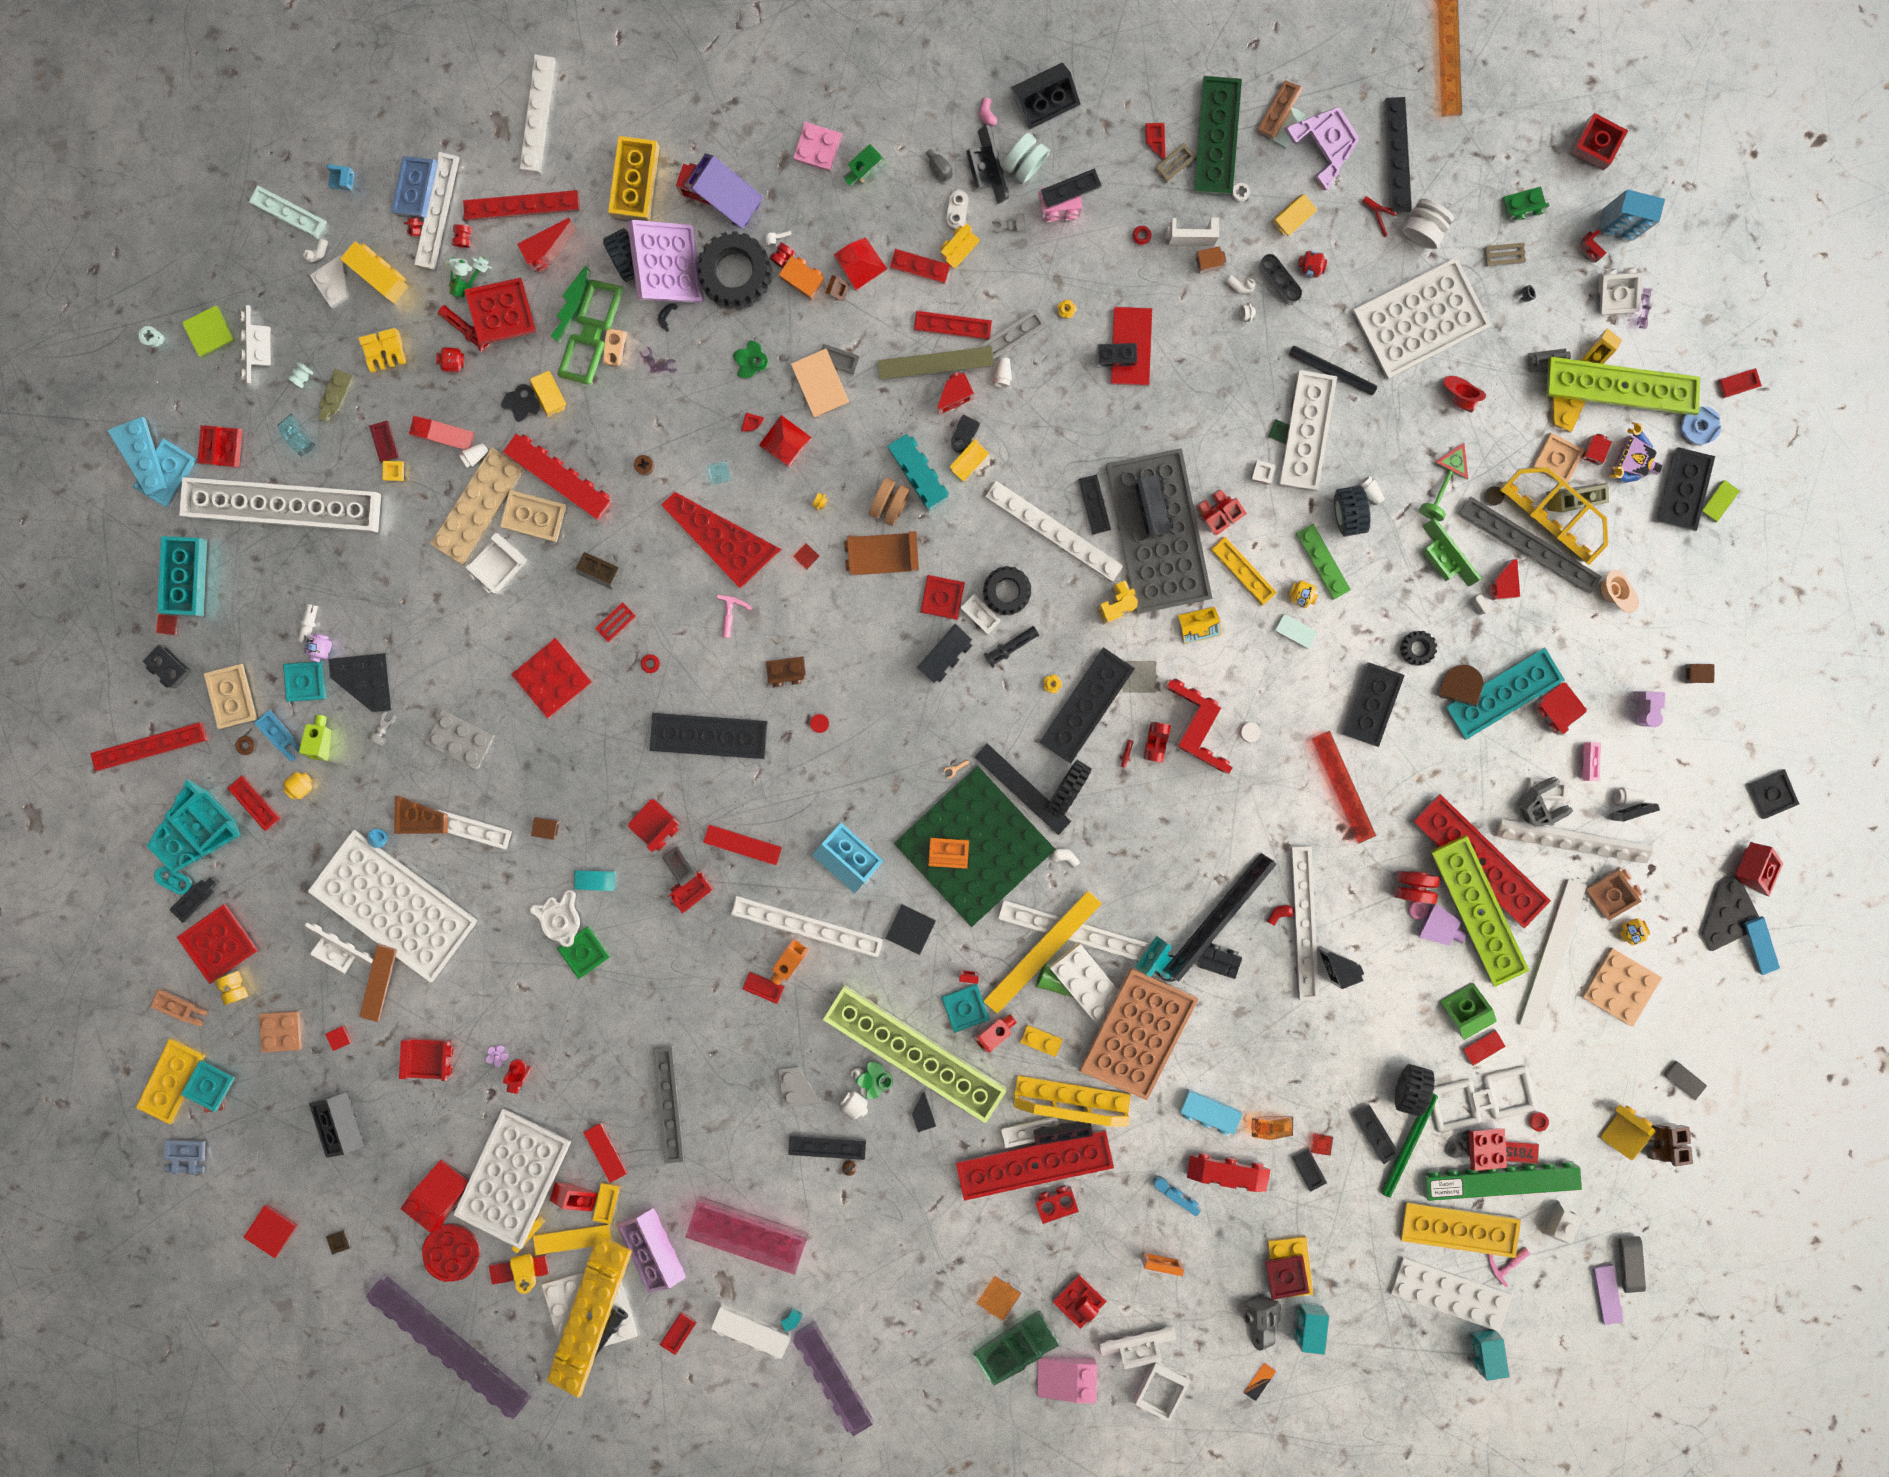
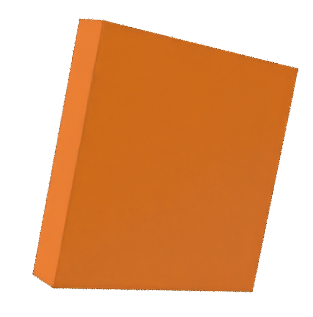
M1142 1253L1141 1260L1145 1269L1183 1277L1184 1269L1180 1260Z

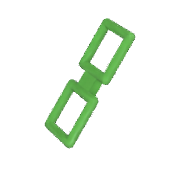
M597 280L589 281L576 321L584 324L581 335L572 334L569 338L557 373L560 378L587 385L592 383L605 345L599 339L603 329L609 330L611 328L624 290L622 286ZM595 288L614 292L605 321L585 317ZM576 342L595 347L586 376L567 371Z

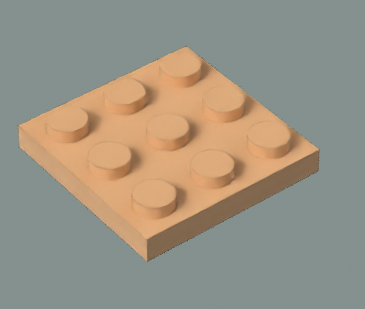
M1610 948L1581 997L1633 1027L1662 977L1617 950Z

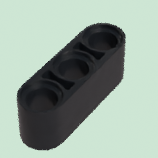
M1265 255L1259 263L1260 272L1286 304H1296L1302 296L1301 287L1275 255ZM1264 261H1271L1273 268H1266ZM1276 276L1284 277L1285 283H1278ZM1288 291H1294L1297 297L1295 299L1290 298Z

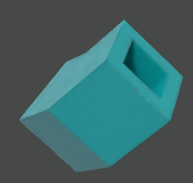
M792 1308L789 1315L781 1318V1324L785 1332L797 1327L803 1313Z

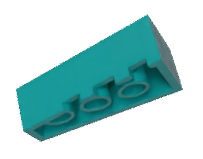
M905 434L887 447L927 511L931 512L948 501L949 493L945 486L940 485L937 479L939 477L933 468L930 469L927 465L929 461L923 452L919 453L917 450L918 444L914 437H909L908 434Z

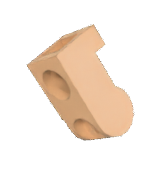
M615 329L607 330L604 345V364L620 366L627 332Z

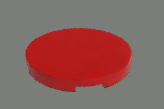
M459 1224L441 1225L439 1230L432 1231L423 1243L422 1258L424 1267L430 1275L443 1282L465 1279L474 1271L480 1259V1246L476 1236L468 1228Z

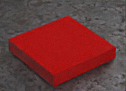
M927 575L920 613L958 620L965 582Z
M266 1204L243 1238L275 1259L298 1225Z

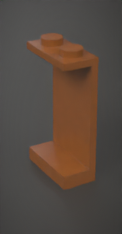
M916 531L902 534L856 537L849 535L847 540L844 541V551L848 552L849 560H845L846 571L850 572V576L919 571Z

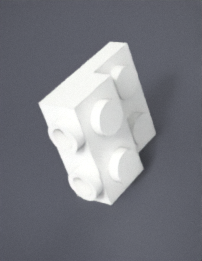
M1626 267L1623 272H1616L1617 269H1605L1604 273H1599L1600 314L1640 312L1641 272L1636 271L1634 267Z

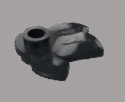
M520 384L516 387L515 391L508 392L504 396L501 408L512 409L515 420L521 422L526 419L529 412L537 415L540 404L534 397L533 389L527 384ZM523 391L528 392V395L526 397L521 396V393Z

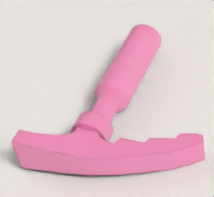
M717 595V599L728 602L725 604L726 615H724L722 637L730 638L731 608H733V603L747 607L748 610H752V608L747 603L734 597Z
M1524 1248L1516 1255V1258L1511 1259L1509 1264L1500 1270H1497L1498 1267L1494 1264L1493 1255L1488 1254L1494 1274L1507 1287L1508 1284L1505 1282L1503 1275L1508 1274L1512 1267L1515 1268L1531 1253Z

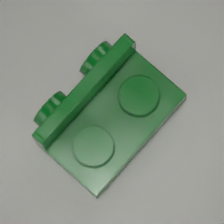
M1541 186L1502 198L1508 220L1515 219V221L1526 219V215L1530 214L1538 216L1544 214L1545 210L1550 206L1549 202H1545Z

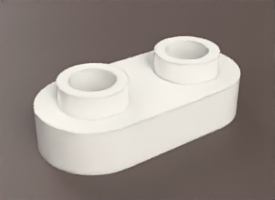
M954 191L949 199L946 222L952 230H956L960 225L962 227L965 225L969 198L964 191ZM961 197L963 201L958 203L955 199ZM954 216H958L960 219L959 221L955 222L952 220V218Z

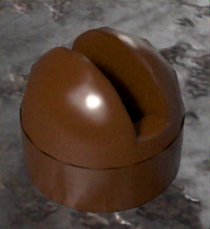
M846 1160L842 1165V1172L847 1176H852L856 1173V1162ZM852 1164L854 1167L849 1172H846L845 1170Z

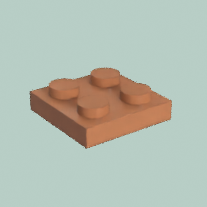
M299 1011L259 1014L261 1053L302 1049Z

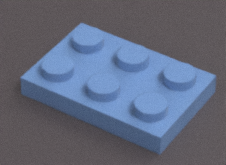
M402 157L391 213L426 218L438 161L427 158Z

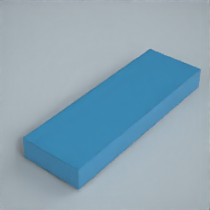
M1760 916L1745 922L1744 925L1759 973L1765 975L1780 969L1765 918Z

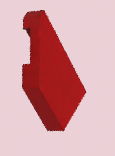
M1165 122L1145 123V144L1162 160L1166 158Z

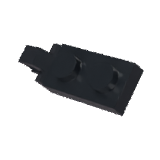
M213 876L209 877L205 882L201 880L195 883L169 910L182 923H185L214 893L212 888L219 881Z

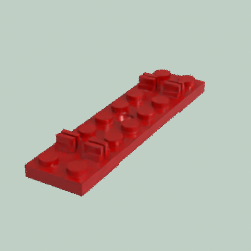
M1438 794L1412 821L1438 847L1467 835L1478 860L1480 858H1485L1486 860L1485 864L1481 866L1499 906L1522 928L1525 929L1551 902L1538 887L1441 794Z
M1106 1129L1092 1132L1093 1136L1037 1146L1035 1144L957 1161L956 1167L963 1199L966 1201L1113 1169L1114 1165ZM1033 1162H1037L1039 1166L1038 1168L1033 1169L1031 1167V1164Z

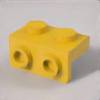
M967 223L963 227L960 225L953 234L955 236L951 241L946 240L940 248L942 250L941 258L954 269L959 266L980 242V239L972 233V227Z

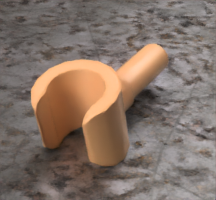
M965 760L954 767H946L944 771L950 769L953 772L947 778L950 779L955 776L959 769L969 764V761Z

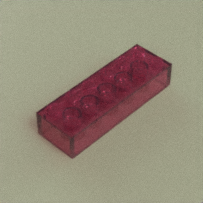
M700 1196L685 1238L795 1275L809 1233Z

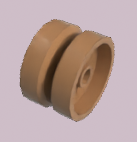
M886 477L874 498L868 515L879 519L884 510H886L883 518L884 523L893 527L904 510L911 489L901 484L893 494L895 481Z

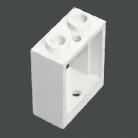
M1161 1361L1152 1363L1134 1398L1136 1408L1144 1413L1148 1411L1154 1414L1153 1416L1160 1421L1166 1420L1170 1422L1190 1383L1189 1375ZM1155 1372L1178 1383L1166 1410L1143 1399Z

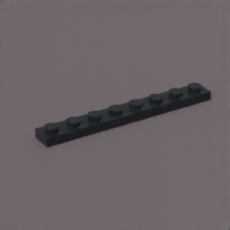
M1260 853L1163 969L1168 975L1178 982L1182 979L1277 865L1275 861Z

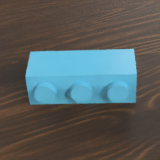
M1187 1089L1179 1108L1183 1118L1193 1121V1119L1199 1120L1200 1125L1211 1128V1126L1216 1127L1219 1133L1227 1136L1229 1133L1235 1134L1243 1115L1236 1108L1190 1089Z

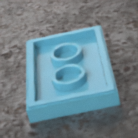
M163 438L155 451L167 490L151 496L146 495L138 480L133 488L168 508L182 486V477L187 478L197 459Z

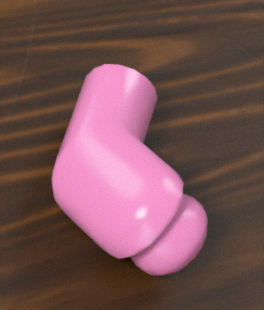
M984 97L980 106L979 117L984 124L994 126L997 123V118L989 110L992 100Z

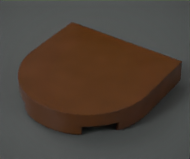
M1470 665L1453 667L1445 675L1439 697L1477 707L1483 690V677L1481 673Z

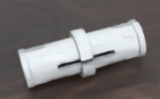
M306 604L303 620H300L301 628L297 641L306 643L307 637L311 635L312 628L315 627L314 620L318 606Z

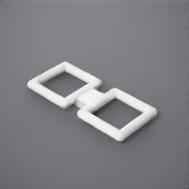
M1521 1066L1487 1074L1483 1077L1485 1089L1474 1091L1473 1082L1470 1079L1434 1087L1433 1093L1436 1095L1466 1088L1473 1116L1472 1118L1443 1124L1437 1100L1432 1110L1437 1132L1443 1133L1480 1124L1481 1116L1479 1111L1491 1109L1492 1117L1496 1120L1535 1111L1537 1103L1528 1067ZM1522 1074L1529 1104L1499 1111L1492 1081Z

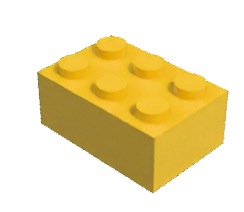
M354 241L340 258L394 304L409 287L404 283L406 278L393 267L391 268L387 262L364 243L359 245Z

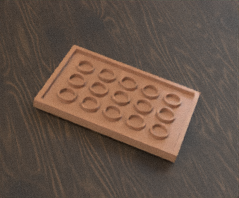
M1130 967L1079 1071L1148 1100L1199 999L1190 993Z

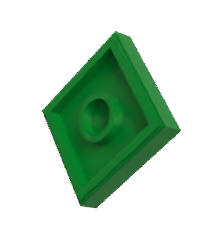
M589 926L574 936V942L571 946L564 947L560 945L556 948L578 980L611 957Z

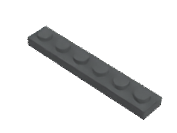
M673 1046L653 1048L664 1163L684 1162Z

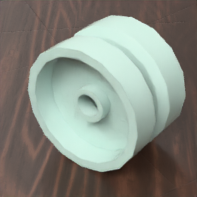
M1027 133L1020 139L1002 165L1009 173L1017 170L1016 179L1022 184H1025L1036 173L1050 152L1043 144L1035 147L1036 138L1030 133Z

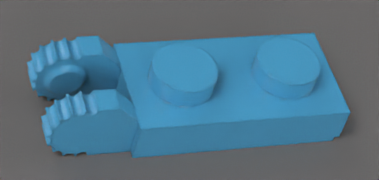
M271 710L266 711L254 722L255 725L278 751H281L290 761H294L296 759L294 754L286 747L291 744L299 752L301 745Z
M1160 1176L1154 1178L1153 1184L1158 1191L1195 1217L1198 1216L1201 1210L1198 1207L1199 1203L1191 1197L1187 1199L1182 1196L1183 1192L1177 1187H1169L1166 1179Z

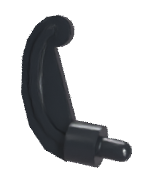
M674 303L666 305L658 315V323L666 332L669 331L666 318L672 309L677 310L678 308Z

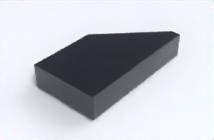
M925 1092L921 1094L912 1112L918 1132L936 1127Z

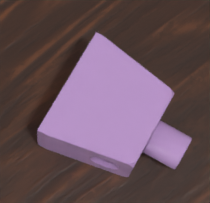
M1431 904L1428 915L1424 918L1416 935L1449 946L1453 939L1463 943L1467 933L1458 929L1461 924L1460 920L1439 905Z

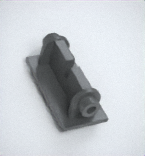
M1564 348L1528 353L1531 372L1548 370V359L1550 357L1571 359V352H1567V349Z

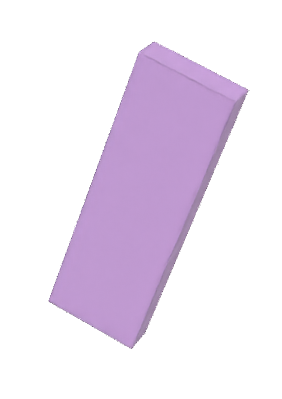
M1607 1264L1593 1267L1603 1324L1609 1325L1624 1322L1614 1265Z

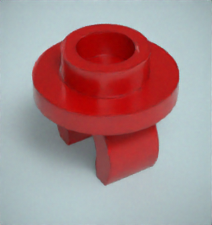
M407 218L408 222H404V225H408L407 235L420 236L419 225H423V222H419V218Z

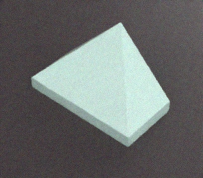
M1292 107L1275 139L1270 138V140L1287 148L1291 139L1284 128L1302 121L1306 114Z

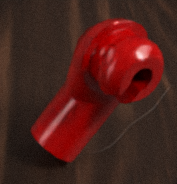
M1290 905L1276 906L1268 917L1267 922L1275 926L1279 918H1291L1295 911Z

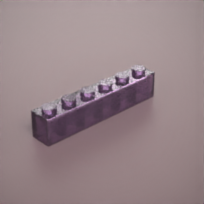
M813 1321L796 1331L793 1340L794 1345L803 1352V1359L806 1365L812 1367L817 1383L821 1382L824 1387L823 1393L828 1400L831 1399L834 1405L832 1407L836 1415L842 1417V1424L845 1430L851 1432L852 1436H855L872 1426V1415L816 1322Z

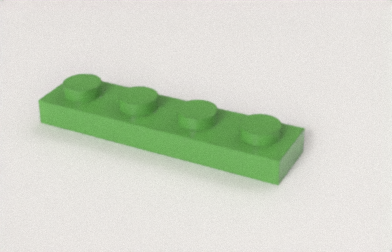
M1311 524L1297 532L1296 535L1332 599L1335 600L1351 591L1315 525Z

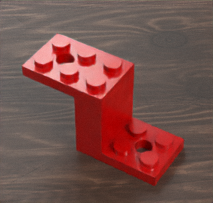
M1176 678L1167 680L1163 686L1164 688L1196 705L1174 746L1225 774H1230L1233 768L1229 765L1230 761L1221 756L1215 758L1212 756V751L1205 747L1200 748L1221 710V707L1218 706L1219 702L1210 697L1203 698L1201 696L1202 693L1194 688H1185V683Z

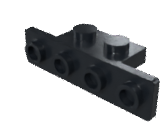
M985 124L978 130L982 147L970 148L966 151L975 187L992 186L996 202L1001 204L1009 198V190L1004 180V171L1000 165L999 153L994 143L993 132L990 125Z

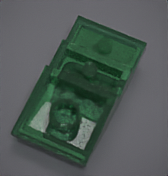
M1038 1311L976 1350L973 1355L993 1386L1025 1370L1027 1365L1039 1360L1045 1353L1060 1346L1061 1342L1042 1312Z

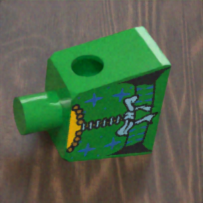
M869 144L848 163L851 171L843 176V178L850 186L858 179L865 183L888 164L880 153Z

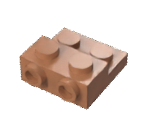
M1620 866L1586 888L1608 921L1642 902L1641 895L1643 892L1637 884H1632L1630 881L1632 879L1631 874L1626 868L1622 870Z

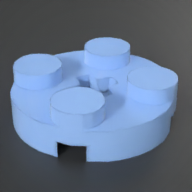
M1699 407V414L1696 416L1684 415L1681 421L1680 432L1688 442L1694 445L1702 446L1713 442L1721 432L1720 416L1710 407ZM1703 421L1705 430H1699L1697 423Z

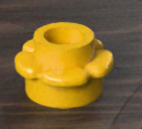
M1068 299L1060 302L1057 306L1058 314L1062 318H1071L1074 312H1076L1075 304Z
M818 492L812 504L813 507L817 508V511L819 508L823 509L828 500L825 498V493L823 495Z
M1054 674L1046 676L1043 681V687L1047 692L1057 693L1059 688L1062 687V681Z

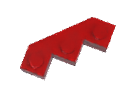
M1199 1152L1198 1155H1190L1187 1178L1205 1184H1210V1182L1216 1183L1222 1187L1233 1189L1239 1187L1251 1192H1267L1271 1169L1263 1167L1264 1164L1253 1161L1252 1164H1241L1232 1157H1225V1160H1216L1210 1158L1208 1153Z

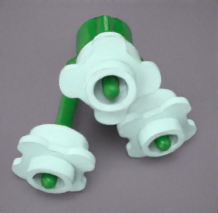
M478 256V258L471 257L474 260L472 266L476 269L467 285L466 281L461 279V276L467 275L468 271H472V267L467 264V261L456 259L455 257L448 258V262L443 261L445 270H451L449 293L457 297H464V290L471 288L479 271L485 273L488 268L492 269L488 265L489 261L481 256Z

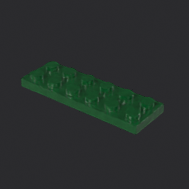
M1203 76L1194 193L1231 196L1233 194L1242 79Z

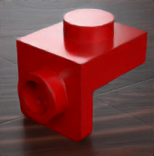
M1598 229L1593 233L1589 231L1582 238L1584 242L1580 245V248L1585 252V256L1595 262L1599 261L1607 253L1593 240L1600 233Z

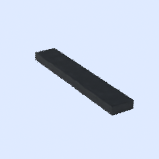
M988 743L975 756L985 768L1055 833L1059 835L1072 822L1065 815L1062 819H1059L1046 811L1050 801Z

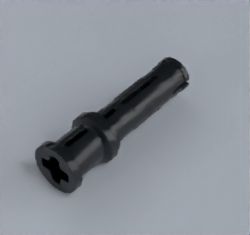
M1031 626V628L1004 645L998 644L996 649L983 655L993 669L995 664L1003 659L1007 660L1010 657L1009 654L1040 635L1036 628Z
M614 1306L612 1309L613 1312L607 1320L594 1360L612 1334L618 1332L622 1321L628 1318V1313L621 1307Z

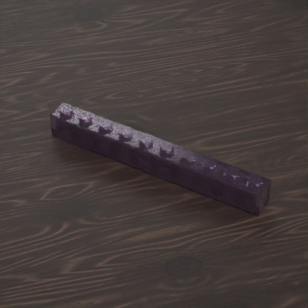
M386 1274L379 1279L365 1296L371 1305L379 1307L387 1318L397 1322L401 1330L409 1332L417 1343H422L427 1347L431 1355L439 1357L444 1366L452 1368L457 1372V1376L461 1380L469 1382L474 1391L477 1393L481 1392L490 1404L499 1407L504 1416L514 1419L530 1400L531 1395Z

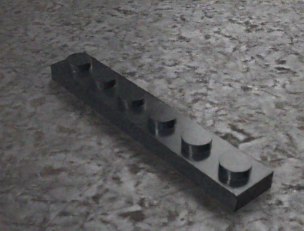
M1391 97L1385 99L1391 211L1395 213H1410L1412 211L1406 98Z

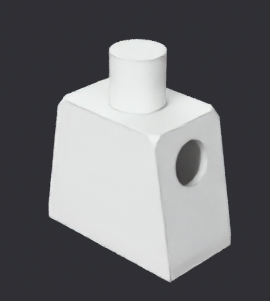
M1558 1200L1543 1234L1571 1244L1582 1221L1577 1209Z

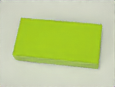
M1722 480L1704 505L1702 513L1715 523L1718 522L1740 490L1726 480Z

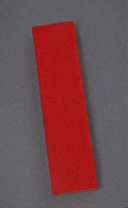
M916 311L914 331L989 340L992 320Z
M710 824L703 841L705 844L773 865H777L782 850L781 846Z

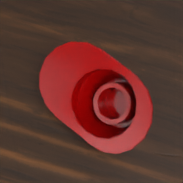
M1447 376L1444 379L1445 387L1453 393L1454 405L1472 413L1475 411L1478 403L1486 398L1484 391L1461 377Z

